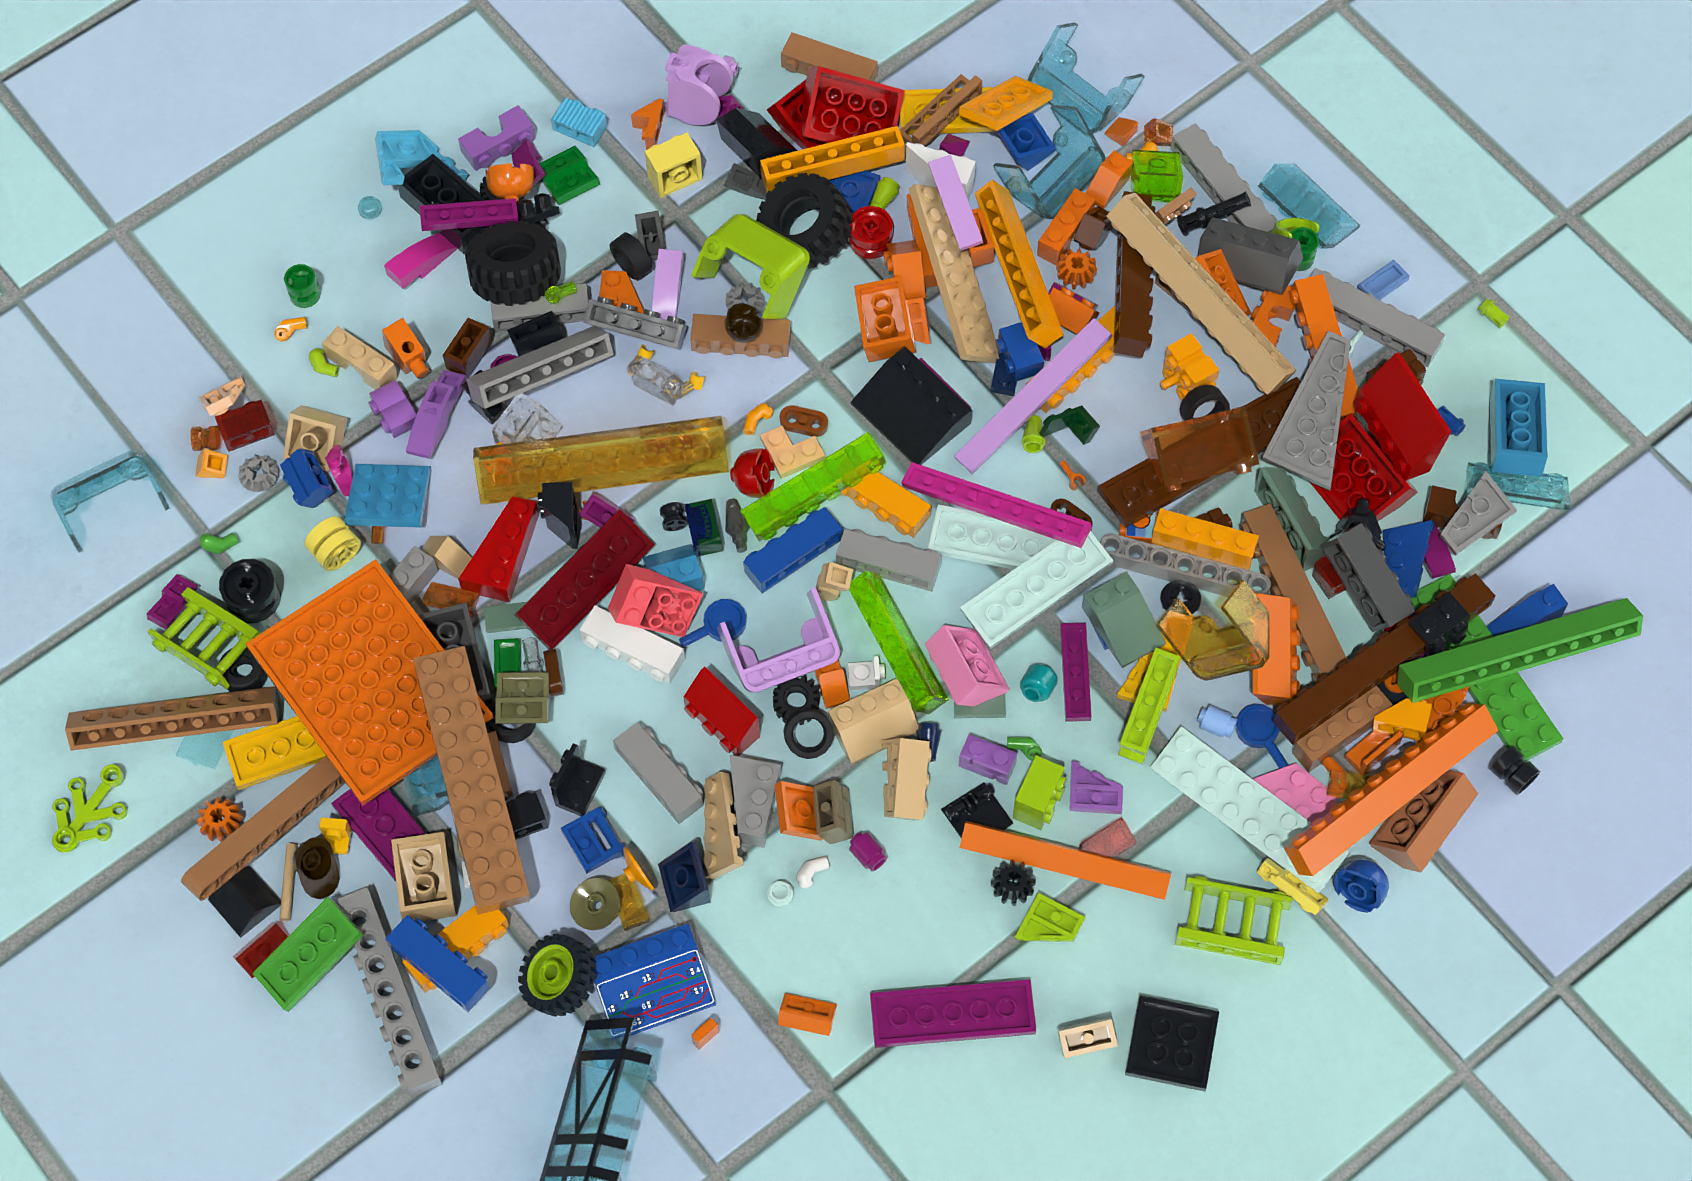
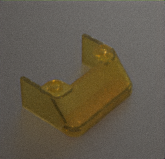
M1245 580L1240 581L1220 607L1233 626L1219 629L1215 621L1208 616L1194 617L1180 598L1172 603L1156 624V627L1192 673L1201 680L1208 681L1262 668L1270 657V615L1265 605L1262 604Z

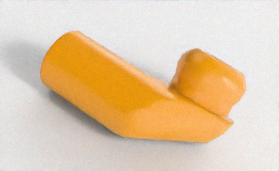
M298 317L282 320L274 331L275 338L278 341L284 342L290 338L295 330L307 329L306 318Z
M760 403L749 411L744 423L743 433L754 435L758 420L762 417L764 419L771 418L773 414L772 407L768 406L767 403Z

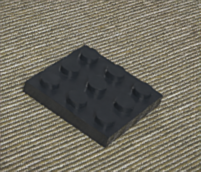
M1140 995L1125 1075L1205 1092L1219 1011Z

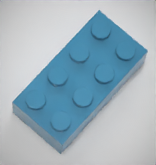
M1495 379L1490 396L1491 472L1542 477L1548 458L1545 383Z

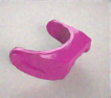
M340 445L331 448L325 460L342 494L349 496L353 479L352 471Z

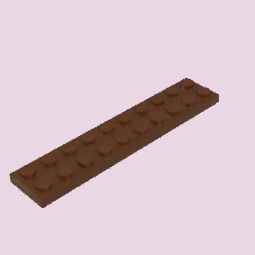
M1298 377L1289 380L1279 390L1258 397L1100 484L1097 492L1125 528L1133 525L1160 508L1167 506L1265 451L1301 381Z

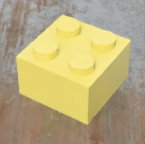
M688 132L676 135L662 144L653 145L645 151L647 175L660 198L702 180L700 152Z

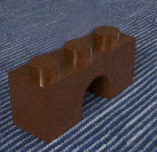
M1432 485L1427 498L1423 522L1432 520L1437 528L1446 527L1459 509L1455 501L1457 491ZM1502 523L1481 538L1497 539Z

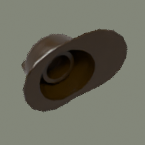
M320 837L310 838L300 843L293 856V866L298 872L305 893L316 899L329 897L338 887L340 879L331 844L326 839Z

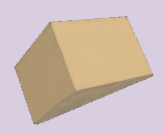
M429 536L421 548L423 552L434 558L438 569L457 579L472 558L449 536Z

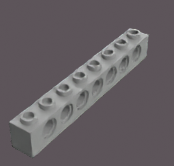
M368 887L338 898L341 910L353 923L360 917L367 918L364 924L356 925L364 935L353 945L357 951V955H354L353 958L358 971L363 969L366 975L362 982L367 995L372 993L375 999L371 1006L375 1017L382 1018L384 1026L379 1028L385 1042H391L393 1050L389 1051V1055L394 1067L399 1065L402 1074L398 1075L402 1090L408 1089L411 1096L414 1097L441 1086V1079L392 949L385 940L387 936ZM367 941H375V945L372 948H363ZM375 965H384L382 971L378 973L372 972V968ZM387 987L393 988V992L389 996L384 997L380 995L383 989ZM393 1012H402V1016L398 1020L393 1021L389 1019ZM402 1036H411V1040L407 1044H398ZM411 1060H420V1064L417 1068H407V1065Z

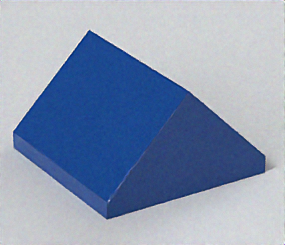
M1033 113L1026 114L997 131L1014 159L1027 171L1056 150L1055 145Z

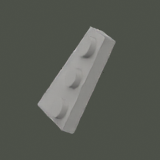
M1485 471L1474 489L1442 531L1440 537L1456 556L1514 515L1517 509Z

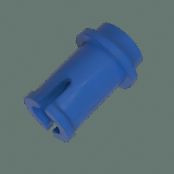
M1445 406L1438 409V412L1451 430L1450 435L1458 436L1466 427L1463 423L1464 420L1462 418L1458 419Z

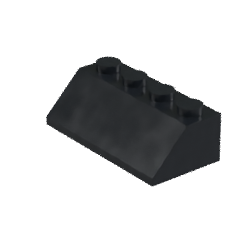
M431 154L405 174L403 184L398 185L400 198L419 215V206L486 201L434 154ZM490 226L437 231L465 254L467 246L477 233L481 234L483 229Z

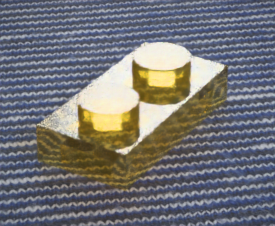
M626 874L608 880L616 887L620 896L618 916L624 931L648 923L649 918L635 882L631 883Z

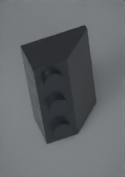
M734 108L716 119L721 140L759 177H761L760 160L798 151L757 112Z

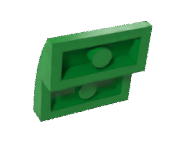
M576 146L539 163L546 174L541 181L558 205L600 185L598 177L588 166L586 158Z

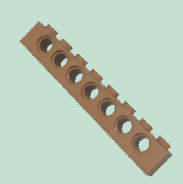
M268 687L70 712L65 731L70 751L277 725L280 707L276 688Z

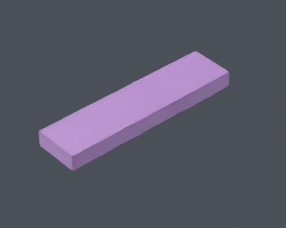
M951 154L928 162L960 251L982 244L981 234Z

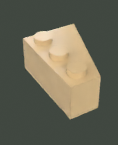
M904 738L881 740L882 748L887 749V762L882 763V770L887 771L888 785L883 786L884 817L923 820V815L927 811L925 791L929 785L927 767L931 760L930 741Z

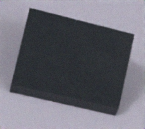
M250 866L241 869L208 898V901L240 938L281 906V901Z

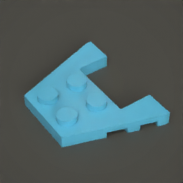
M420 130L377 131L375 143L383 185H402L405 177L400 169L414 168L431 154L438 157L462 180L466 181L468 174L463 169L459 171L454 167L455 162L450 157H443L438 152L439 147Z

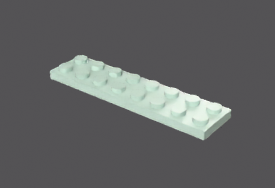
M1182 726L1150 767L1154 772L1317 893L1323 890L1351 853L1349 850H1346L1314 876L1298 875L1284 847L1291 843V839L1295 835L1308 830L1311 822Z

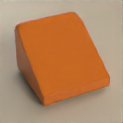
M1118 117L1104 134L1124 147L1137 132L1138 122Z

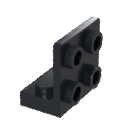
M573 743L570 750L566 749L561 758L562 766L559 772L553 773L549 786L551 787L555 806L583 816L586 814L606 771L604 768L582 760L579 746Z

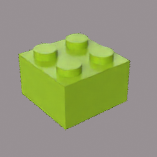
M1036 755L1015 798L1013 819L1039 830H1042L1045 823L1050 824L1055 812L1056 801L1060 802L1065 791L1064 785L1067 780L1066 777H1063L1065 767Z

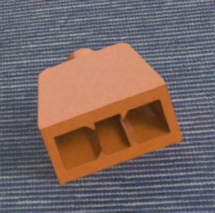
M402 317L382 330L384 347L403 373L408 374L412 371L417 379L428 374L429 369L424 364L426 362L425 351L404 318Z

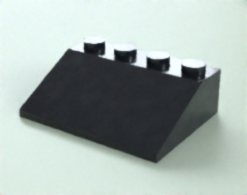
M905 346L882 365L851 401V405L909 461L922 465L967 428L972 421V409Z

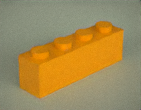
M850 454L832 475V487L839 495L848 496L854 500L858 507L870 510L877 519L892 524L902 535H909L914 538L931 517L930 504Z
M1160 508L1153 529L1151 543L1250 570L1259 535Z
M474 905L439 932L438 935L448 943L447 948L454 953L457 950L468 960L472 956L480 955L486 949V945L493 939L498 940L503 937L507 932V928H509L507 918L500 910L478 915ZM402 961L406 971L424 993L438 988L407 961Z

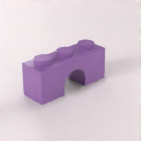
M519 105L498 116L502 130L499 135L493 137L486 136L479 128H476L458 138L462 154L475 171L489 166L493 161L502 156L509 155L526 139L532 141V139L536 138L532 122Z

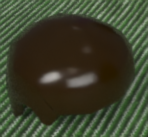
M745 303L734 304L727 311L725 329L728 335L737 342L753 341L760 335L762 319L757 316L756 309L752 305Z

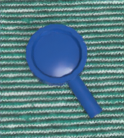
M731 599L714 601L707 607L704 613V626L679 639L681 646L684 648L707 635L722 642L717 627L722 622H725L731 639L736 640L743 634L746 628L747 619L744 608L738 602Z
M1254 704L1247 706L1240 712L1237 718L1236 733L1238 738L1245 745L1252 748L1265 747L1279 769L1289 766L1274 743L1280 731L1273 722L1276 713L1265 705Z

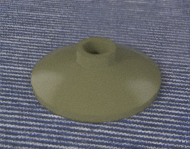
M590 878L583 881L574 890L570 900V912L573 920L580 927L587 930H600L607 927L614 921L620 909L618 890L611 882L603 878ZM598 902H601V908L599 910H596V904Z

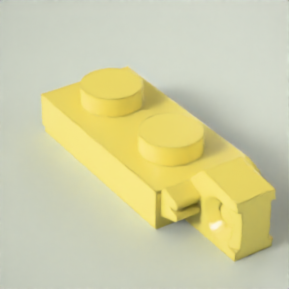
M1269 858L1262 863L1257 871L1266 882L1270 881L1276 885L1280 892L1293 897L1303 910L1314 915L1319 913L1329 901L1323 894L1317 893L1287 869L1281 868Z

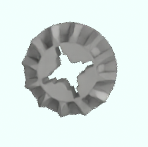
M741 282L735 287L732 286L731 290L726 293L727 309L731 308L734 304L743 303L740 300L742 294L749 298L747 304L755 307L756 314L761 311L764 305V295L760 287L757 288L752 283L743 284Z
M255 454L253 458L245 459V463L239 466L238 477L242 486L247 490L261 492L275 484L279 472L274 460H271L266 455L257 456ZM261 467L263 474H258L255 477L252 471H257Z

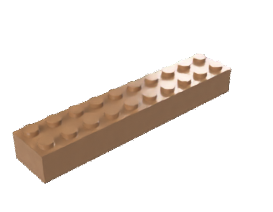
M465 646L413 658L477 914L480 915L530 902V893Z

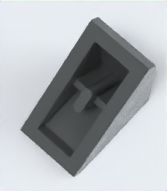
M659 211L635 214L639 243L645 249L650 260H657L659 249H665Z

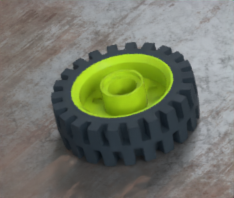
M563 934L547 935L544 937V941L539 939L535 942L537 948L530 947L528 950L531 954L530 957L524 956L522 961L526 962V965L520 966L519 972L523 973L522 976H518V982L523 984L519 986V991L523 994V1000L528 1002L527 1004L535 1010L555 1017L557 1015L566 1016V1013L571 1014L575 1012L574 1007L580 1008L583 1005L581 999L587 1000L590 996L586 991L587 989L593 990L594 987L590 980L596 979V973L591 971L597 969L596 963L592 961L595 958L589 952L590 949L586 945L572 937Z

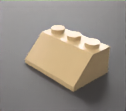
M897 678L828 710V720L833 727V732L851 765L886 749L882 748L881 740L907 739L916 735V730H918V723L910 701Z

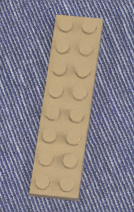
M914 184L908 189L960 359L996 363V359H999L996 339L968 250L960 251L937 187Z

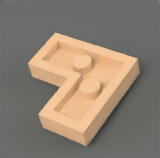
M783 426L760 435V440L764 448L769 451L774 467L781 479L826 460V456L815 436L792 445Z

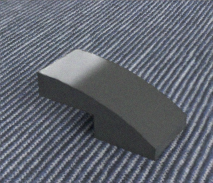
M734 163L724 186L739 193L766 200L765 195L767 192L762 177Z

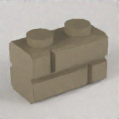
M836 780L814 786L813 798L817 835L829 844L851 839L853 831L850 803L848 802L850 800L849 790L841 786Z

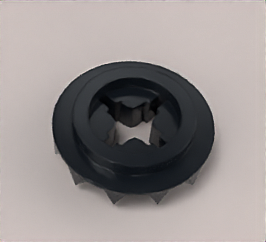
M1182 580L1172 581L1161 592L1162 609H1165L1167 612L1170 611L1191 617L1200 607L1201 594L1198 588L1190 582ZM1180 592H1182L1183 599L1187 600L1184 601L1182 607H1179L1178 601L1174 600L1178 598Z

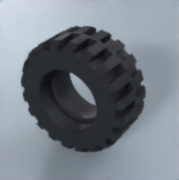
M800 173L798 177L792 175L787 177L786 181L782 183L779 181L775 184V188L772 191L769 190L765 195L766 200L761 202L759 206L761 212L757 213L756 221L804 247L810 257L807 266L809 269L817 267L819 263L822 265L829 261L828 258L832 255L835 257L839 253L838 249L841 246L844 247L847 242L846 236L851 233L852 227L850 224H852L853 219L849 203L830 180L820 177L819 174L810 173L808 176L807 173ZM811 208H820L816 221L809 229L799 234L789 235L790 227L799 214Z
M508 221L506 224L498 223L492 228L487 227L483 229L481 234L477 233L465 252L470 286L483 300L487 302L491 300L493 304L499 305L504 303L505 306H512V304L516 303L522 305L526 304L527 301H536L540 296L544 297L547 295L550 289L553 290L560 279L561 267L556 239L547 229L541 228L540 225L535 223Z

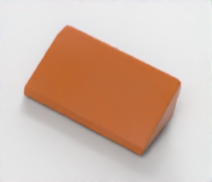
M785 993L779 1010L778 1025L829 1036L837 1004Z

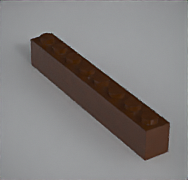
M1124 191L1122 197L1133 192ZM1136 193L1155 213V206H1152V196ZM1117 231L1114 353L1143 357L1146 348H1150L1152 343V334H1149V330L1152 326L1153 315H1149V311H1151L1153 305V297L1150 296L1154 279L1150 278L1153 267L1144 262L1143 256L1128 244L1127 238L1119 231Z

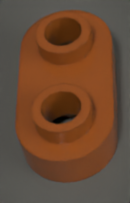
M794 405L786 406L780 412V425L786 431L820 437L828 429V419L823 412ZM789 419L796 420L794 423L788 422ZM818 424L820 427L813 428L812 425Z

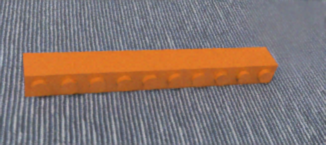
M1467 703L1461 706L1456 715L1443 720L1438 729L1425 734L1420 743L1407 748L1404 751V755L1399 759L1389 762L1385 766L1386 769L1368 778L1366 785L1350 792L1348 799L1332 806L1329 809L1330 813L1323 818L1314 820L1310 824V828L1305 832L1295 835L1291 839V843L1284 847L1298 875L1314 876L1499 731L1485 704Z

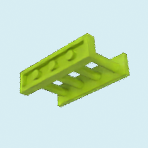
M187 587L181 594L187 602L185 605L186 609L162 635L151 628L147 631L153 639L152 645L162 653L166 650L205 675L204 678L213 686L219 684L223 688L228 689L230 685L223 674L247 648L245 643L258 636L260 632ZM200 613L203 615L204 619L180 646L171 641L194 614L198 615ZM218 624L221 626V631L197 657L188 652L211 625L215 626ZM235 635L238 637L239 641L215 668L206 664L229 636L233 637Z
M1155 648L1119 744L1121 749L1118 756L1143 764L1178 671L1177 665L1180 656Z
M1202 876L1187 877L1184 891L1192 892L1187 926L1179 927L1175 945L1281 965L1285 952V947H1281L1277 943L1282 910L1289 911L1293 897H1289L1279 891L1268 893L1211 882ZM1203 894L1219 897L1214 929L1210 933L1200 931L1198 928ZM1229 899L1245 902L1240 936H1237V938L1226 936L1224 933ZM1255 905L1271 907L1267 938L1263 943L1255 942L1250 938Z

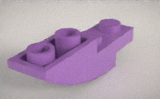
M443 370L438 381L431 382L417 412L406 448L407 454L430 459L449 424L448 415L463 390L462 384L467 381L466 375Z

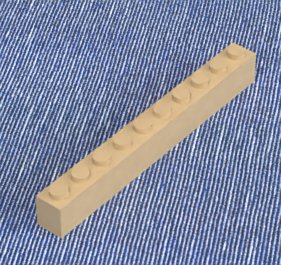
M1136 193L1123 196L1107 215L1112 226L1127 238L1128 244L1143 256V260L1147 265L1154 268L1159 274L1160 280L1172 288L1175 296L1190 308L1192 315L1207 327V331L1212 337L1218 339L1223 345L1225 352L1236 359L1242 371L1254 379L1256 386L1268 395L1279 390L1297 370Z

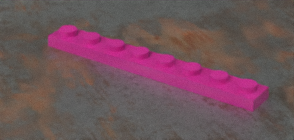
M913 462L901 481L904 488L1082 548L1092 529L1091 523Z

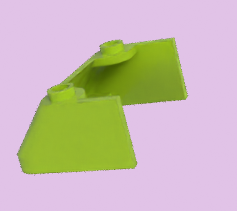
M733 215L705 240L691 276L694 278H715L727 248L763 268L759 279L760 286L771 296L762 317L764 319H786L809 264L810 257L808 251L747 215Z

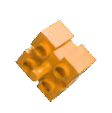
M1192 333L1167 346L1162 370L1165 379L1160 381V385L1164 390L1176 384V392L1181 400L1184 399L1188 392L1201 385H1213L1216 387L1214 381L1218 379L1219 368L1209 355L1206 356L1202 351L1203 347Z

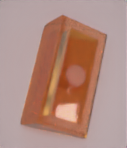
M431 582L422 600L424 606L437 609L467 603L470 616L473 617L480 594Z

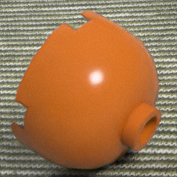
M500 164L488 167V170H485L487 187L497 198H516V202H518L519 198L526 196L533 186L534 171L531 165L520 164V168L512 167V164Z

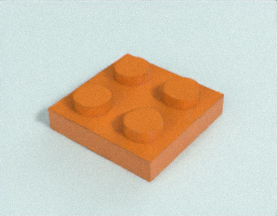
M784 781L774 784L780 833L819 841L823 840L816 832L813 787Z

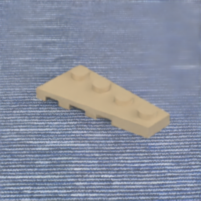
M721 771L706 778L704 785L705 832L703 840L705 842L703 866L705 878L715 879L743 866V859L737 854V849L740 847L739 836L734 835L733 826L737 823L736 815L731 813L730 809L733 804L730 777L728 773Z

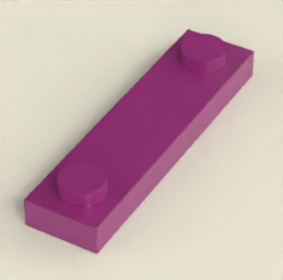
M516 198L419 206L422 231L494 226L498 223L506 224L508 221L518 223Z
M1061 623L1060 636L1065 722L1091 721L1086 623Z

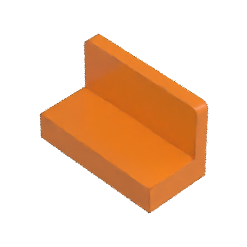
M1373 731L1347 752L1344 758L1363 776L1400 745L1404 734L1401 731L1395 735Z

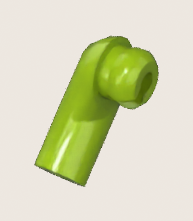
M321 348L311 350L309 361L314 371L337 377L340 368L338 365L326 362L323 355L325 353L324 350Z

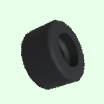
M248 648L242 652L223 674L230 685L227 689L229 692L260 689L267 680V674ZM229 649L226 653L222 655L219 663L229 653L231 649ZM249 664L252 666L251 672L245 677L237 678L233 675L235 669L241 665Z

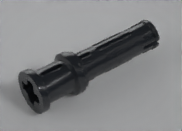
M1245 191L1240 195L1208 208L1198 207L1195 212L1185 216L1182 214L1178 215V222L1186 236L1189 234V231L1199 227L1206 228L1212 217L1218 219L1251 206V201Z

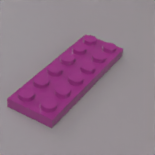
M1030 980L870 993L875 1048L1036 1034Z

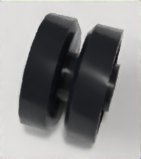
M241 559L228 566L219 579V591L229 613L245 623H259L268 619L276 612L280 604L281 592L271 569L264 562L256 559Z

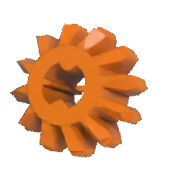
M1080 247L1075 253L1069 249L1067 255L1061 254L1056 264L1058 280H1063L1064 287L1071 284L1073 290L1077 285L1084 289L1086 283L1092 284L1094 276L1097 274L1095 258H1090L1089 251L1084 254L1081 253Z
M216 797L215 804L206 801L207 809H199V814L202 816L197 819V824L201 826L200 832L204 836L207 835L208 839L212 842L217 837L220 842L224 841L225 836H230L233 830L236 831L240 827L238 823L243 821L242 815L239 814L240 809L238 805H232L231 800L228 798L222 803L221 799Z

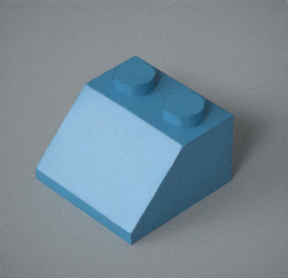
M691 544L642 557L646 569H650L695 590H704L703 576Z

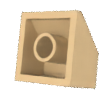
M300 405L289 414L283 459L290 458V455L300 448L313 451L322 470L329 472L330 468L325 457L332 447L337 445L341 447L344 440L347 418Z

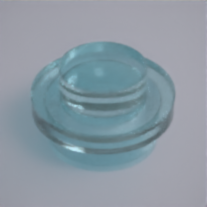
M373 196L363 197L358 204V212L365 219H374L382 211L380 201Z

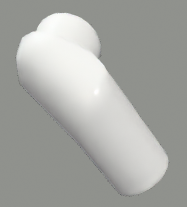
M824 856L803 863L796 874V880L799 881L801 888L812 886L813 881L811 877H813L815 872L829 869L827 857Z

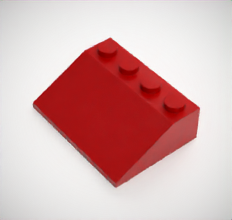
M821 66L809 68L803 94L802 136L831 143L895 127L898 124L905 90Z
M1398 352L1359 390L1354 404L1356 411L1366 421L1369 431L1379 441L1382 451L1392 461L1395 471L1401 475L1404 481L1430 472L1451 434V430Z
M1352 413L1342 419L1339 424L1331 491L1310 482L1340 521L1350 508L1357 507L1358 501L1361 498L1368 499V509L1374 511L1377 521L1399 509L1418 493L1409 480L1404 481L1401 475L1395 471L1388 455L1382 451L1379 443Z

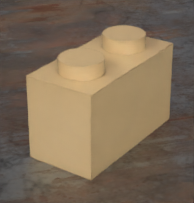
M1110 1017L1057 1029L1064 1058L1118 1046L1113 1022Z

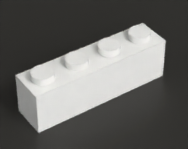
M596 605L580 628L581 639L586 646L592 649L597 647L605 651L608 657L614 660L619 658L627 662V665L636 671L643 670L659 682L671 683L685 660L683 648L642 628L616 623L610 612Z

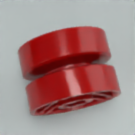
M862 207L852 214L853 221L850 224L852 229L849 235L850 247L855 254L862 258L876 259L882 257L883 252L887 251L886 244L893 242L892 218L888 212L880 207Z

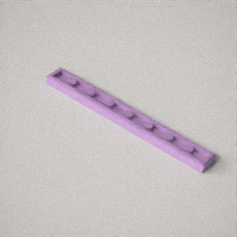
M1093 318L954 455L955 459L973 475L1112 337V334Z

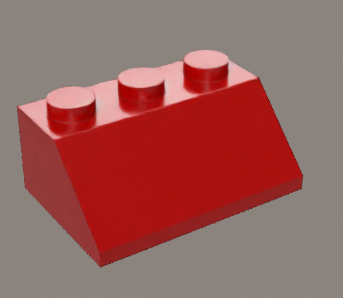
M704 666L683 696L684 710L691 718L700 720L703 723L701 726L710 736L714 734L720 740L719 744L727 753L732 752L735 756L739 757L760 738L758 717Z

